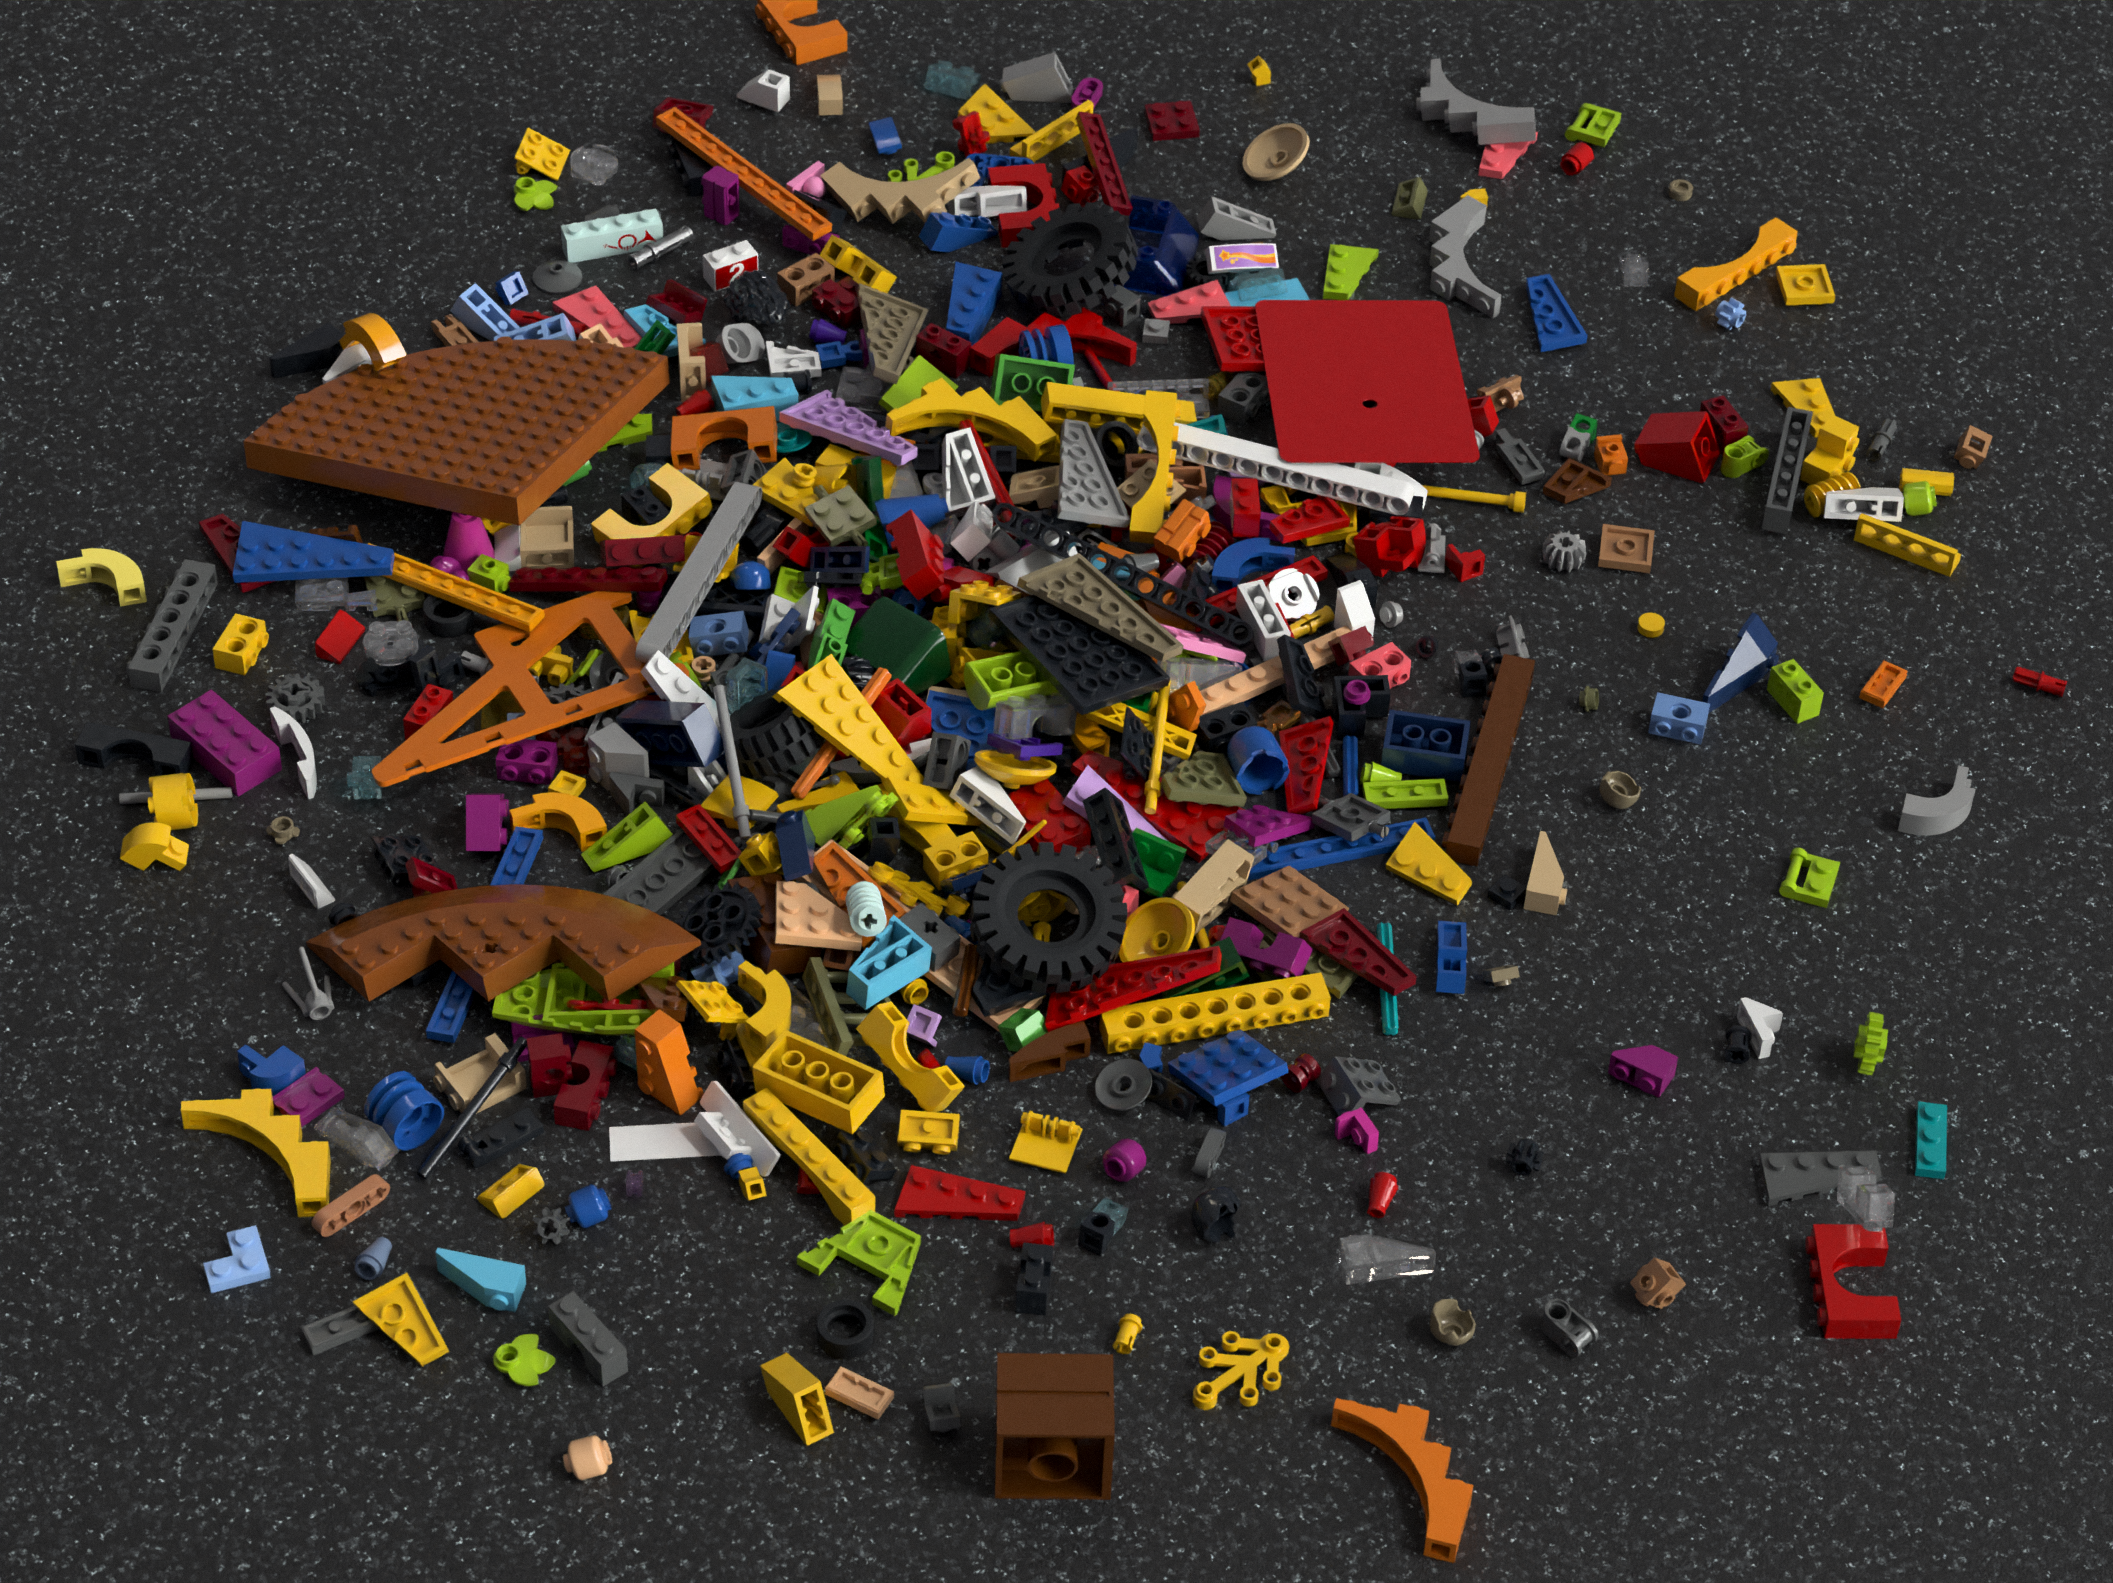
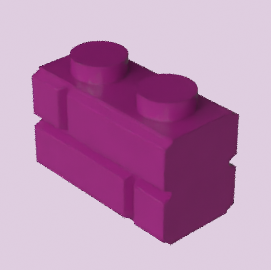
M714 166L701 179V184L704 188V195L702 197L704 216L712 220L716 219V222L723 225H728L739 216V179L737 174L731 171L727 172V169L720 166Z

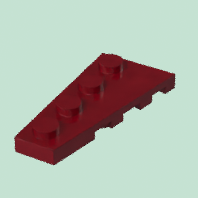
M222 513L200 521L199 529L233 578L241 528ZM275 581L242 582L236 584L241 592L245 593Z
M1345 908L1300 931V938L1304 939L1308 945L1393 996L1416 984L1417 976Z

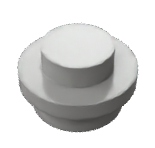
M1387 601L1382 604L1379 615L1386 627H1395L1402 622L1403 610L1398 603Z

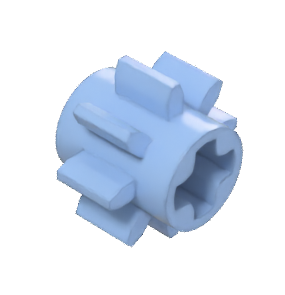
M1730 298L1729 302L1723 300L1716 309L1715 316L1719 318L1717 323L1729 330L1733 326L1740 327L1746 317V311L1743 310L1744 304L1733 298Z

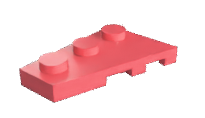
M1535 141L1486 144L1478 175L1503 179L1515 165L1520 155L1523 156L1527 152V147L1530 144H1534Z
M1218 280L1148 302L1149 311L1153 319L1170 321V324L1187 323L1189 319L1201 318L1202 306H1231Z

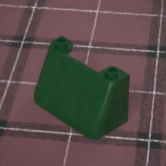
M883 596L874 601L848 633L845 642L848 646L844 658L858 656L859 658L869 660L870 666L873 667L875 672L880 667L887 669L892 675L889 682L898 678L916 695L952 675L947 642L941 629L888 597Z

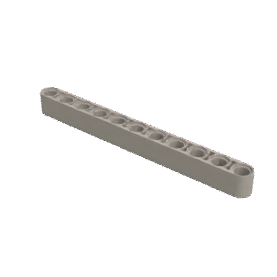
M740 482L733 484L641 636L636 647V661L647 663L658 650L668 659L670 658L759 508L762 499L761 487Z

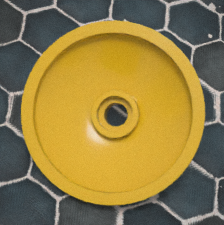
M981 750L976 752L974 756V761L980 769L991 778L1004 782V787L1019 789L1020 785L1036 784L1050 778L1056 773L1057 768L1054 762L1039 756L1030 757L1029 761L1014 759L1013 754H1002L997 752V750Z
M1156 898L1144 903L1126 920L1127 924L1118 954L1122 962L1188 951L1195 932L1192 913L1182 902L1173 898Z

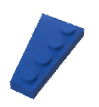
M1550 274L1527 278L1526 289L1540 352L1586 343V332Z

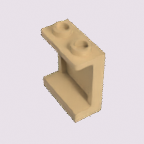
M702 323L677 324L681 402L687 400L697 390L702 391L706 389Z
M572 506L539 507L521 524V568L545 569L554 567L560 569L574 567Z
M495 1033L485 1038V1050L447 1069L441 1062L434 1064L435 1076H433L435 1086L440 1092L444 1091L455 1111L463 1112L498 1066L497 1061L504 1052L508 1053V1048ZM519 1062L511 1073H506L477 1113L527 1089L525 1069Z

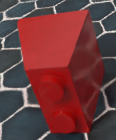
M1707 411L1653 413L1643 426V430L1634 444L1635 452L1638 454L1642 465L1698 483H1705L1721 452Z

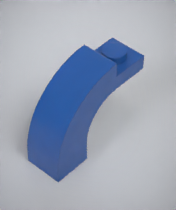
M1251 538L1230 545L1219 554L1214 563L1211 581L1217 586L1220 594L1237 587L1241 579L1250 573L1257 571L1273 572L1293 564L1295 548L1270 545V538Z

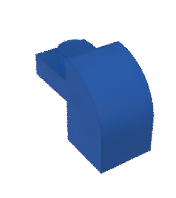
M246 1044L237 1051L239 1070L245 1077L250 1078L252 1089H271L272 1096H275L306 1074L304 1059L284 1045L267 1059Z

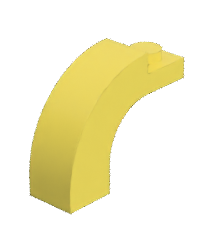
M100 548L81 549L82 557L56 561L61 587L99 582L111 586L117 592L120 607L147 602L144 581L139 567L133 560L119 552Z

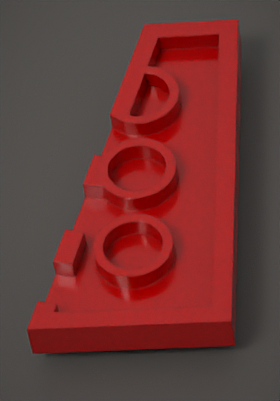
M1331 716L1279 731L1281 749L1288 760V768L1290 770L1284 782L1288 813L1300 815L1317 810L1334 724Z
M911 1165L895 1207L894 1217H905V1214H920V1218H933V1215H950V1219L977 1216L979 1220L1017 1221L1025 1200V1191Z

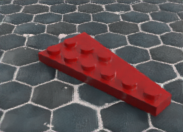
M1214 946L1111 964L1100 978L1093 974L1092 982L1082 988H1078L1075 982H1072L1070 991L1053 992L1050 994L1045 1021L1047 1031L1050 1032L1063 1026L1080 1022L1219 972L1222 958L1220 947Z

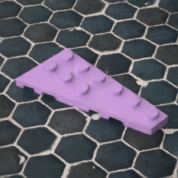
M829 390L822 391L781 411L779 415V422L788 424L793 429L805 430L813 436L830 439L832 443H841L849 446L852 450L863 451L871 456H881V458L891 461L894 465H904L906 462L917 457L916 446L900 436H891L890 430L886 427H881L880 429L877 427V421L855 407H846L843 399L836 398L835 400L832 398V392Z

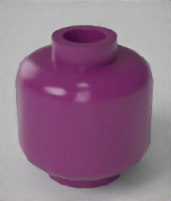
M1129 1138L1119 1140L1107 1149L1103 1156L1105 1172L1108 1176L1119 1182L1131 1180L1146 1165L1145 1151L1134 1140Z

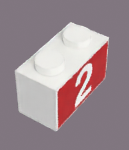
M747 240L703 255L704 279L715 292L729 287L730 283L744 271H759L758 253Z

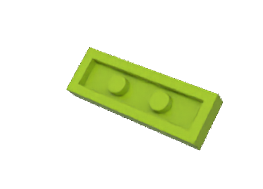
M1444 779L1363 782L1362 792L1364 799L1384 809L1448 805V795Z

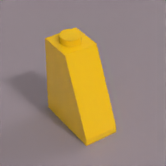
M788 1353L760 1365L767 1392L804 1444L808 1446L834 1433L819 1379Z

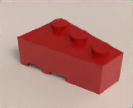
M910 509L888 524L886 529L895 539L891 542L892 549H898L900 557L895 560L902 583L919 601L944 584V544L937 534L932 535Z

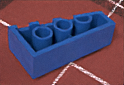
M960 262L955 264L946 330L971 342V347L980 338L1002 296L1001 272Z

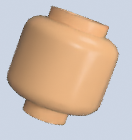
M594 1435L571 1441L568 1445V1453L563 1455V1461L568 1473L573 1472L577 1479L585 1480L605 1474L608 1465L612 1464V1457L607 1441H601L598 1436Z

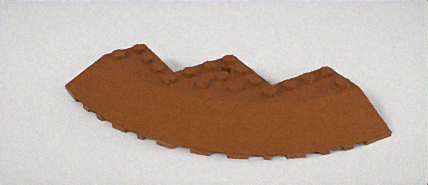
M509 884L447 890L406 899L343 922L306 941V945L369 1002L438 960L443 961L489 1002L499 994L504 993L558 959L607 1001H611L699 947L701 941L669 919L647 908L616 897L559 886Z

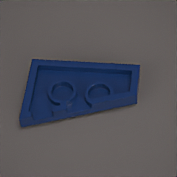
M794 608L789 610L771 634L770 640L765 642L758 650L753 663L749 662L745 667L744 672L747 678L751 681L756 676L760 679L762 678L769 650L782 651L786 645L782 642L788 633L793 635L801 625V622L798 621L801 613Z

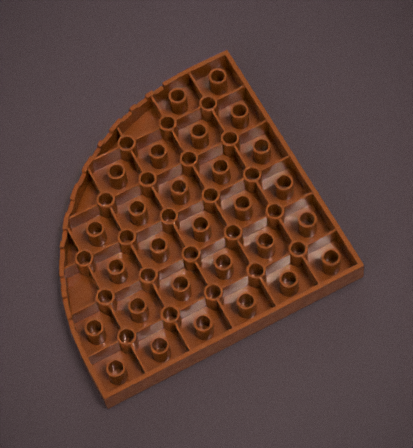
M505 336L498 338L497 341L459 344L408 354L399 363L376 371L373 364H361L357 367L356 371L331 380L306 394L296 395L294 401L282 407L279 412L244 440L247 468L520 526L670 383L668 356L660 355L653 351H639L632 347L613 346L611 343H591L586 338L578 339L577 341L512 340V338Z

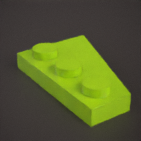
M1330 244L1323 299L1348 300L1359 285V280L1363 274L1366 275L1372 261L1375 262L1379 249Z

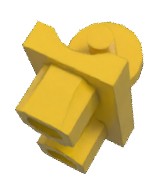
M556 645L528 670L533 676L547 675L548 682L559 687L560 683H564L565 680L568 681L574 674L572 670L573 658L561 654V646Z

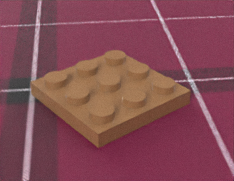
M1291 866L1284 867L1232 891L1230 897L1232 903L1275 934L1281 932L1300 938V931L1343 908L1349 911V907Z

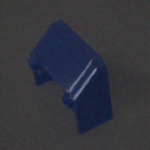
M1131 195L1130 202L1133 209L1130 213L1129 228L1163 235L1158 248L1144 246L1138 249V257H1135L1137 263L1134 271L1127 272L1129 279L1122 287L1162 296L1181 292L1185 284L1186 265L1190 259H1194L1199 244L1198 232L1170 201Z

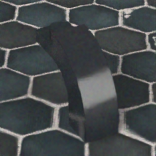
M870 817L865 836L859 842L853 844L847 851L869 867L873 866L875 862L888 865L895 857L899 848L900 831L898 818Z

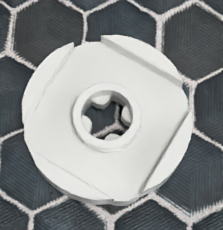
M1293 568L1280 571L1267 585L1272 599L1275 603H1279L1287 622H1296L1306 613L1312 614L1319 600V589L1313 578L1308 574L1304 575L1301 572H1296L1297 569ZM1288 590H1291L1292 593L1297 592L1298 597L1295 599L1296 601L1288 597Z

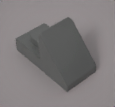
M610 772V795L627 816L633 812L635 803L642 804L646 801L648 805L663 807L665 801L664 780Z

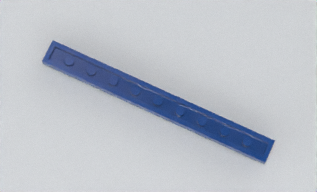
M515 827L490 885L524 884L543 841V830ZM453 970L426 1029L427 1039L455 1043L477 991Z

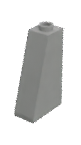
M1051 534L1046 538L1048 546H1054L1059 542V536L1056 534ZM1030 545L987 570L984 574L994 576L995 582L1002 579L1018 589L1033 595L1017 586L1019 577L1059 562L1062 559L1034 545ZM1075 546L1069 551L1070 557L1078 554Z

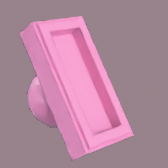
M817 161L786 184V190L792 194L794 190H799L822 198L826 192V185L820 175L825 172V164Z

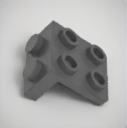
M1334 1056L1316 1080L1339 1116L1345 1112L1363 1108L1367 1102L1398 1105L1401 1101L1395 1086L1389 1082L1383 1073L1382 1066L1374 1060Z

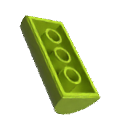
M1021 651L965 663L964 682L966 691L972 704L979 710L1060 693Z

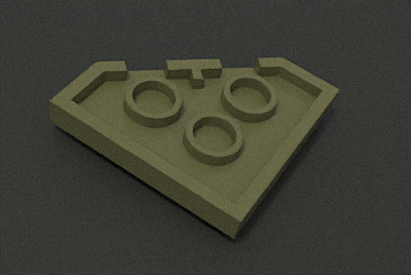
M1197 751L1193 754L1190 761L1184 760L1176 766L1174 772L1164 774L1161 781V787L1167 798L1174 802L1190 801L1201 805L1209 803L1230 808L1233 806L1244 807L1247 800L1224 755L1220 753Z

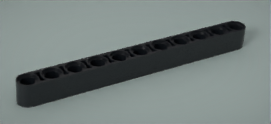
M1000 503L993 509V519L1002 530L1062 560L1070 557L1069 551L1072 547L1081 546L1083 548L1081 555L1092 565L1093 561L1099 557L1106 559L1105 567L1099 569V571L1116 584L1118 588L1236 647L1245 648L1253 642L1254 633L1250 624L1011 504ZM1003 511H1011L1012 518L1010 521L1003 523L999 521L1000 514ZM1032 522L1036 525L1033 533L1024 534L1022 532L1023 526L1026 523ZM1051 534L1059 536V542L1054 546L1046 544V538ZM1121 569L1130 571V576L1125 581H1118L1116 579V574ZM1144 581H1151L1154 586L1151 592L1142 593L1140 585ZM1167 593H1175L1177 595V601L1174 604L1167 605L1163 603V598ZM1193 604L1201 607V611L1196 617L1187 615L1188 607ZM1216 616L1225 619L1224 625L1219 629H1215L1210 625L1211 620ZM1239 628H1245L1248 630V637L1241 641L1234 638L1235 631Z

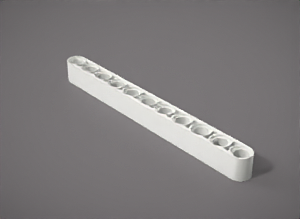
M1175 422V426H1179L1178 442L1173 441L1172 449H1176L1177 459L1257 478L1394 515H1404L1407 513L1415 493L1413 486L1406 481L1336 463L1287 462L1279 456L1278 448ZM1142 425L1137 437L1138 445L1146 451L1157 453L1150 433Z

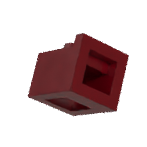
M1365 625L1328 641L1337 665L1340 666L1366 655L1365 649L1373 646L1374 640Z

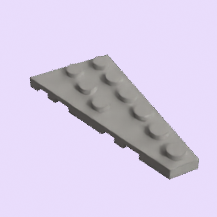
M1064 419L1061 426L1058 518L1085 522L1087 524L1094 523L1109 527L1127 528L1131 519L1088 422Z

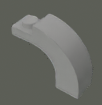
M1958 765L1953 788L1944 796L1926 798L1906 793L1898 831L1914 835H1937L1951 831L1962 824L1970 813L1976 790L1970 788L1972 780L1967 779L1969 768Z

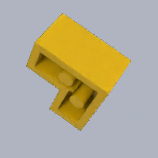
M1831 415L1819 429L1816 448L1803 461L1800 480L1813 485L1825 479L1841 475L1846 470L1850 471L1855 463L1853 454L1859 444V438H1857L1859 427L1835 415Z

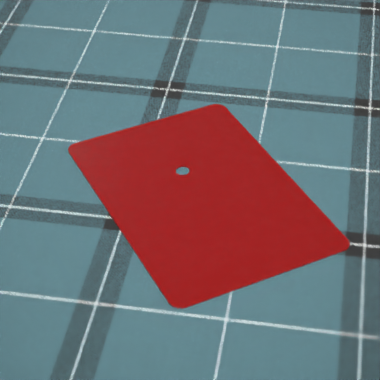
M1261 300L1255 304L1281 459L1292 463H1472L1479 459V449L1449 314L1444 303L1422 300ZM1371 400L1376 402L1377 406L1367 408L1362 403Z

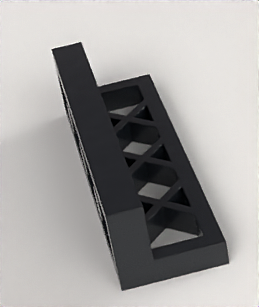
M1105 787L1083 800L1102 866L1106 865L1114 874L1112 884L1120 883L1121 887L1132 882L1141 891L1149 888V884L1123 802Z

